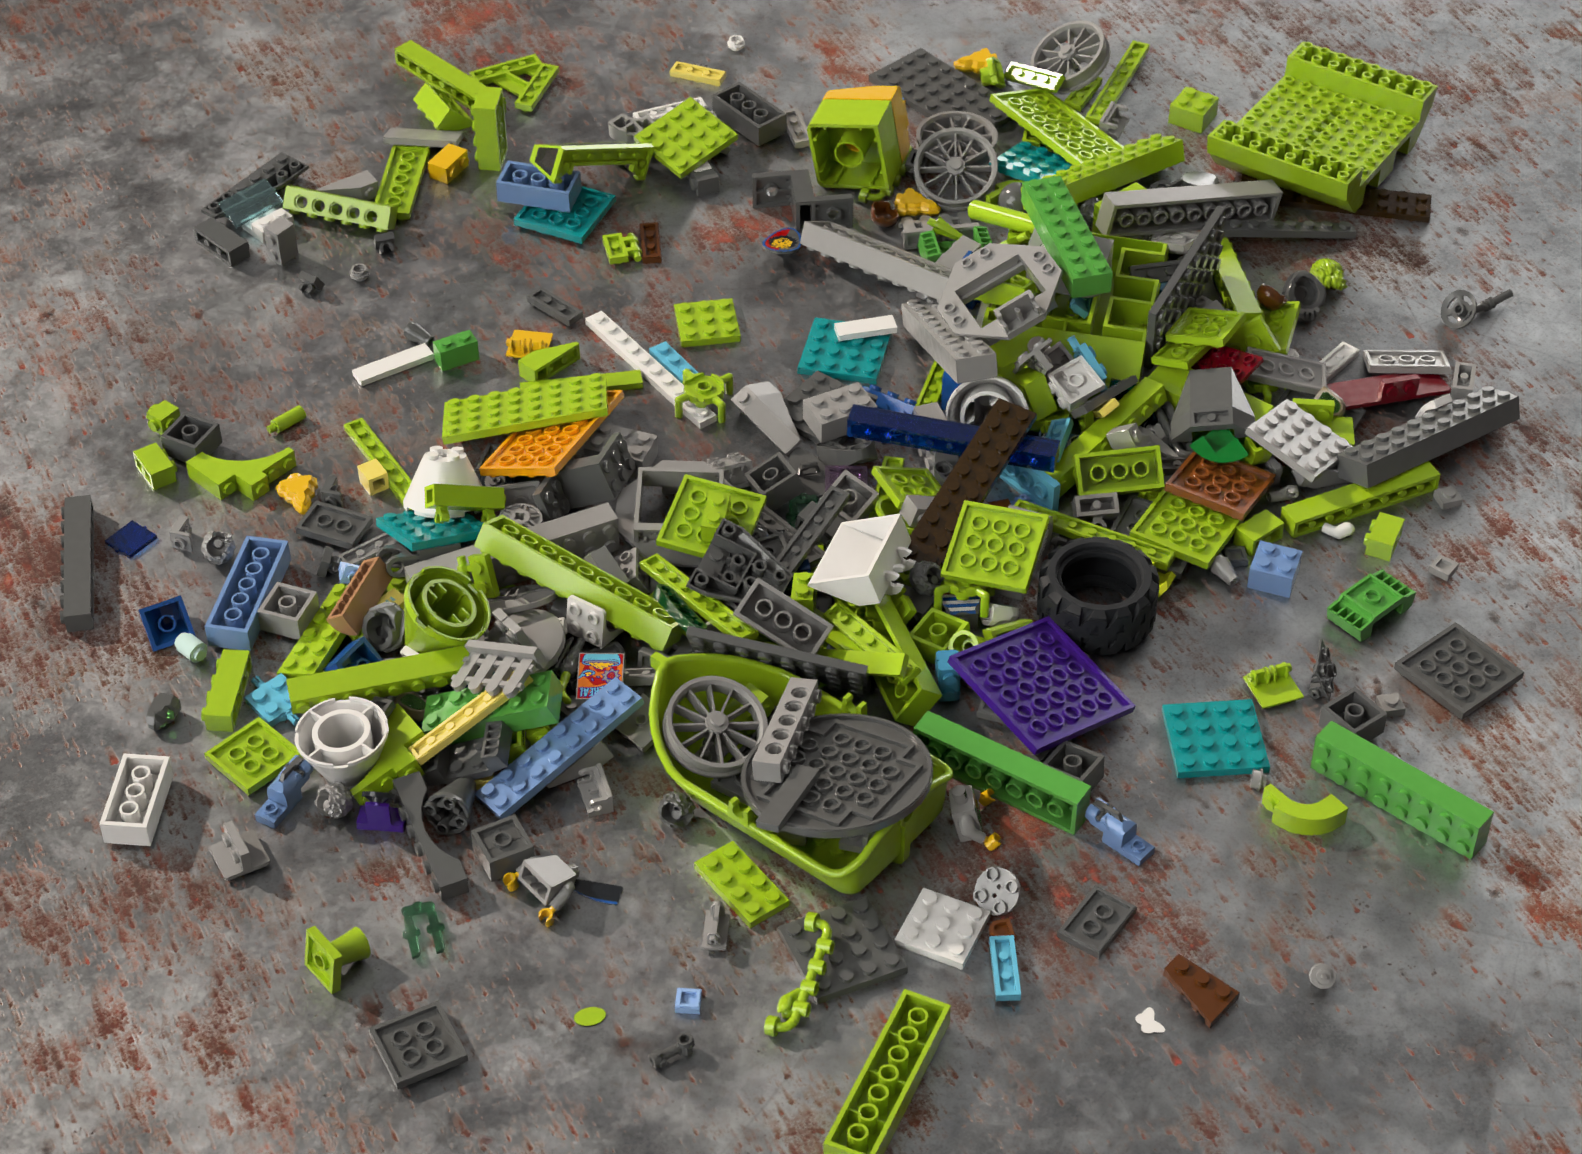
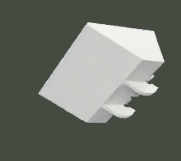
M901 514L842 522L807 586L858 606L879 604L884 594L895 595L901 592L904 585L900 583L894 584L891 581H895L900 576L898 573L913 568L916 562L903 558L910 555L912 551L908 549L911 538Z

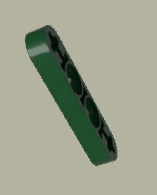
M657 584L653 597L685 632H687L688 626L707 629V625L672 588L663 584Z

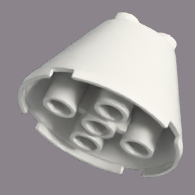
M441 446L430 447V451L422 457L404 497L403 507L407 511H409V508L414 510L415 515L434 518L436 509H425L424 487L431 484L482 486L464 452V448L452 447L451 449H443ZM448 510L450 518L464 517L465 512H469L464 510Z

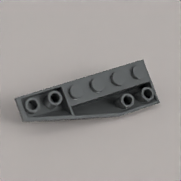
M281 152L202 208L201 212L214 219H219L244 211L278 192L308 170L309 166Z

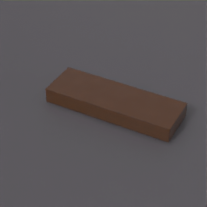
M658 222L639 223L643 264L662 263Z

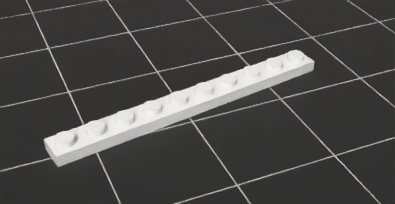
M600 311L585 318V324L631 367L635 370H641L642 377L675 406V398L684 394V385L604 312ZM690 401L683 403V414L699 429L717 421V415L708 407L698 408Z

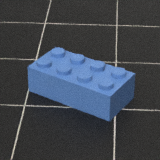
M508 160L496 181L497 200L524 206L570 212L582 190L581 175L579 171H573L572 175L566 173L561 177L562 183L554 184L533 164ZM539 165L551 176L553 167Z

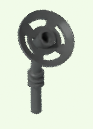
M1509 289L1493 298L1489 297L1477 305L1472 293L1466 290L1453 291L1442 303L1441 318L1450 328H1463L1471 323L1476 313L1487 312L1495 308L1497 304L1512 297L1513 292ZM1464 296L1470 298V300L1472 301L1471 305H1469L1468 302L1464 301ZM1455 298H1457V300H1455V301L1452 303L1450 309H1448L1450 303H1451ZM1453 315L1458 320L1457 324L1452 323L1448 316Z

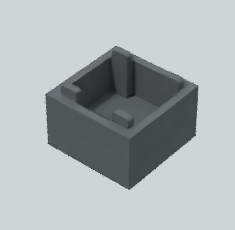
M515 814L471 830L473 851L491 882L503 878L506 873L517 872L515 869L523 863V860L535 856L534 846Z

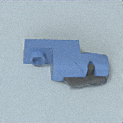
M295 755L267 788L268 800L255 813L256 821L276 829L302 799L301 788L309 780L310 774L314 770L313 766L299 755Z
M1097 798L1093 804L1087 807L1085 818L1089 820L1090 824L1103 832V843L1138 866H1141L1154 854L1155 847L1136 835L1137 824L1122 815L1112 805Z

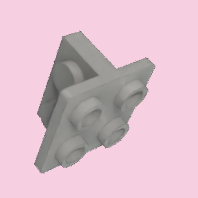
M1048 338L1046 341L1041 339L1033 346L1034 348L1030 353L1025 351L1014 363L1015 368L1012 372L1016 374L1028 365V367L1043 373L1046 377L1053 365L1051 358L1044 352L1053 340L1051 338Z
M232 820L223 824L225 834H222L223 841L209 846V850L226 881L270 864V859L255 831L252 829L239 834Z

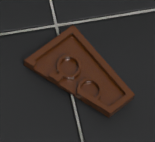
M1179 953L1164 968L1163 975L1181 995H1184L1191 1002L1193 1010L1203 1016L1205 1024L1209 1028L1239 999V991Z

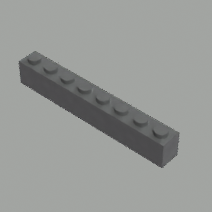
M91 495L66 497L64 507H61L62 519H64V521H61L62 534H64L61 536V546L64 550L60 551V555L64 565H60L61 577L64 580H60V588L64 595L60 596V604L63 611H60L61 624L66 625L67 632L94 629V508Z

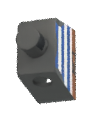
M945 593L943 594L942 611L969 622L970 629L978 628L980 597H969L968 600L961 601L956 598V595Z

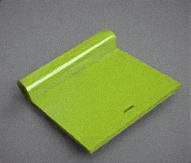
M973 200L968 206V216L974 220L1022 233L1029 231L1030 235H1032L1035 228L1028 213L980 200Z

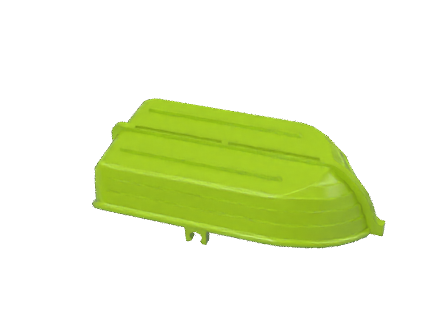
M656 651L650 656L651 667L656 670L649 705L650 730L656 752L666 772L694 802L838 892L849 895L857 894L892 861L902 864L910 856V844L942 812L947 782L953 777V770L942 760L930 754L933 765V781L926 798L912 813L902 820L875 831L876 833L861 853L839 849L841 838L808 837L804 847L786 842L777 836V832L757 828L756 820L758 816L749 806L741 803L735 796L730 798L711 789V781L714 778L695 774L674 759L663 739V716L670 699L677 689L686 682L698 677H725L743 686L750 682L768 695L776 707L790 678L800 677L782 668L735 655L691 653L674 655L667 658ZM821 690V702L817 703L814 716L840 713L867 715V703L862 701L856 707L852 702L854 697L849 692L843 697L841 702ZM706 691L694 693L709 712ZM713 692L715 711L721 712L728 695ZM686 697L678 703V705L699 714ZM732 697L729 698L726 707L729 705V703H730L734 698H732ZM673 713V724L695 723ZM701 731L675 733L679 741L683 743ZM704 737L686 749L695 754L702 746ZM739 743L736 747L740 749L743 745ZM730 752L723 757L724 763H728L733 757Z

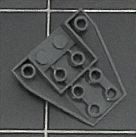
M1232 367L1189 371L1171 421V443L1193 441L1192 432L1234 429L1235 438L1248 437L1245 431L1255 422V415Z
M723 518L699 566L695 568L686 587L706 597L740 603L757 577L784 593L793 577V573L744 528Z

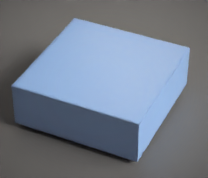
M677 988L675 1013L700 1015L702 989Z

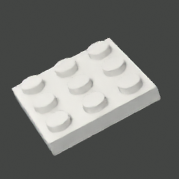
M923 888L898 932L894 944L902 949L963 970L990 919L991 911Z

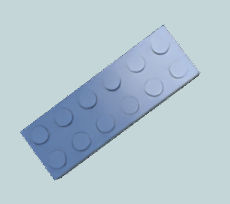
M246 536L206 622L205 632L208 646L252 650L261 630L257 611L276 582H282L291 562L288 541Z

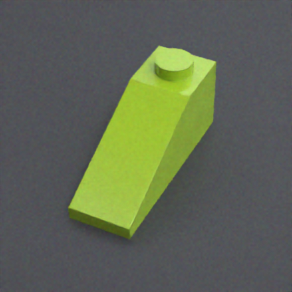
M572 342L532 351L518 360L519 376L528 382L551 378L580 359L579 343Z

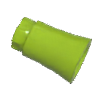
M961 630L951 637L949 650L961 652L987 640L981 636L974 635L970 631Z

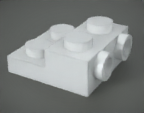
M269 206L240 221L242 229L261 243L266 244L265 226L279 217L293 224L294 219L283 208L277 210L273 206Z
M1188 232L1164 233L1151 239V241L1168 243L1169 253L1186 254L1199 234Z
M1082 355L1047 374V383L1051 393H1055L1058 397L1057 402L1063 410L1066 408L1069 412L1087 402L1089 397L1105 389L1104 382Z

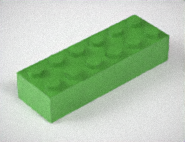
M552 670L530 674L533 679L532 683L453 741L451 745L484 737L487 722L503 721L513 732L559 723L563 685ZM485 686L477 694H472L469 688H464L460 692L454 690L427 696L422 724L423 733L425 735L484 692Z

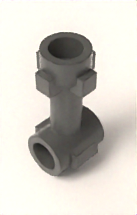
M681 1033L677 1036L676 1044L663 1051L660 1049L651 1051L652 1053L648 1055V1058L653 1068L666 1066V1060L677 1054L682 1057L690 1056L695 1046L694 1038L689 1033Z

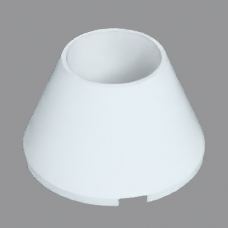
M349 697V700L336 701L335 698L313 706L300 718L295 728V745L300 755L330 783L342 782L345 787H353L365 778L380 757L389 731L387 717L378 705L369 700Z

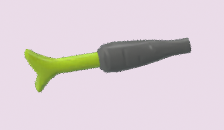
M577 638L574 646L560 666L561 678L559 681L563 685L562 702L565 704H571L572 702L565 689L569 679L574 678L578 672L579 653H582L585 643L582 638Z

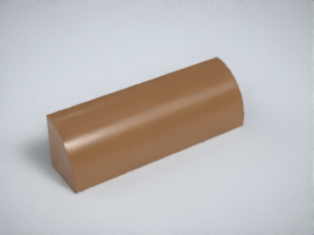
M379 556L363 560L326 619L337 631L346 635H358L362 629L364 616L369 612V608L376 606L393 577L386 571V564Z

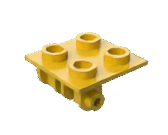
M514 330L512 337L506 340L508 349L505 356L522 358L532 351L549 348L553 333Z

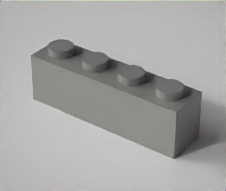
M962 235L935 263L953 269L954 264L962 260L969 250L974 253L981 249L982 246L980 243ZM916 293L917 297H919L922 300H926V298L922 296V293Z

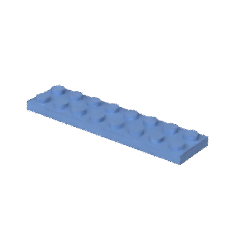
M617 677L613 678L509 764L508 767L480 788L475 794L476 798L499 819L511 816L644 705L645 702L641 696Z

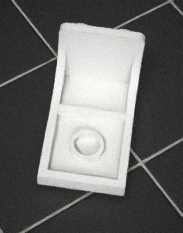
M574 595L568 597L566 617L568 633L603 648L624 631L623 629L613 627L611 622L606 620V611Z

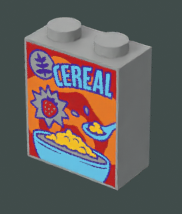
M579 653L576 690L577 708L613 678L617 677L625 684V653Z

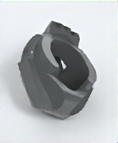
M1300 270L1287 278L1281 295H1284V299L1288 301H1300L1299 317L1304 321L1315 320L1320 311L1319 307L1324 305L1326 288L1316 276L1306 270Z
M383 602L369 608V612L364 616L362 625L363 636L377 653L382 651L386 653L393 652L405 643L404 610L395 602Z

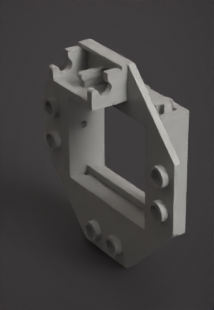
M989 243L954 264L937 310L955 336L981 338L988 346H991L1001 339L1010 340L1045 320L1048 312L1058 307L1054 295L1063 272L1043 246ZM1025 270L1042 293L1035 297L1030 289L993 310L997 319L981 328L965 304Z
M662 460L654 467H639L638 478L623 488L617 496L615 514L618 518L619 535L631 546L637 547L647 558L658 553L675 567L697 568L702 558L656 546V539L663 523H641L644 486H662L663 494H676L685 474L732 486L724 479V469L712 468L705 461Z

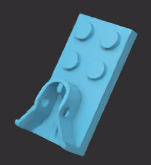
M1021 442L999 478L1019 494L1029 496L1031 502H1035L1036 505L1058 512L1060 483L1040 468L1036 454Z

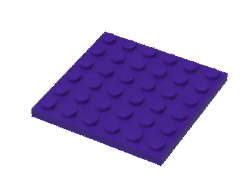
M1049 616L953 654L948 659L949 665L1034 755L1128 715L1136 707Z

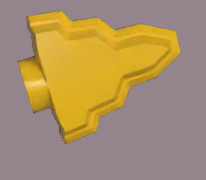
M983 48L970 56L959 58L954 62V68L960 72L980 74L979 69L988 66L987 59L990 57L997 58L996 53L990 54L988 48Z
M908 188L904 194L898 193L895 198V208L898 209L899 216L902 217L920 214L935 216L941 211V207L934 201L926 199L925 196H922V194L912 188Z
M293 473L287 479L280 481L275 489L279 497H283L287 503L293 504L294 509L298 513L305 515L312 506L311 499L315 497L318 482L317 478L312 475L303 476L299 473Z

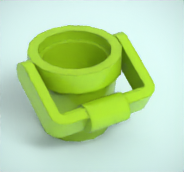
M995 57L988 58V66L979 69L982 86L1005 88L1004 73L1000 60Z

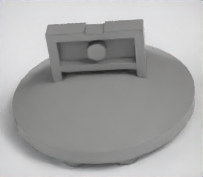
M499 607L492 612L497 621L494 622L495 626L489 631L483 641L538 647L548 661V664L544 669H536L534 673L530 674L544 672L558 662V658L565 645V630L555 615L545 610L532 609L508 616Z

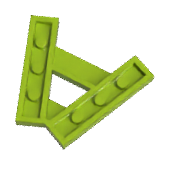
M536 54L471 71L469 76L484 85L494 83L519 96L515 101V109L532 112L558 75L559 66L542 63ZM522 74H528L532 76V78L529 82H527L519 78L518 76Z

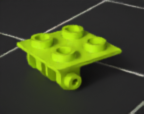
M1281 662V664H1277L1275 667L1270 665L1269 668L1263 667L1262 669L1251 670L1247 676H1243L1244 681L1262 709L1304 698L1289 674L1292 671L1290 663Z

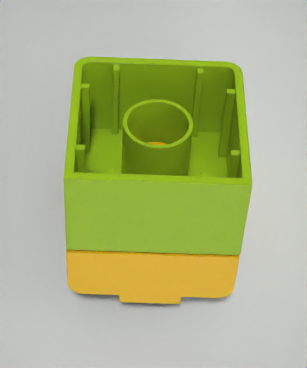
M868 86L836 89L826 92L807 126L817 183L821 187L890 189L910 149L907 128L909 121L900 86Z

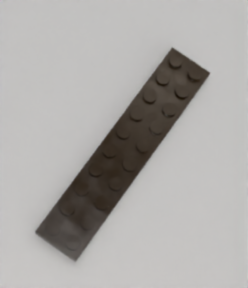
M1242 174V180H1241V182L1260 181V180L1257 179V178H1254V177H1251V176ZM1279 187L1283 192L1279 206L1425 223L1430 222L1432 195L1425 193L1366 187L1363 204L1353 213Z
M998 398L910 534L911 543L908 549L912 552L907 557H903L905 560L916 561L915 564L921 561H932L939 565L940 568L943 567L964 500L978 503L985 501L1037 419V413Z

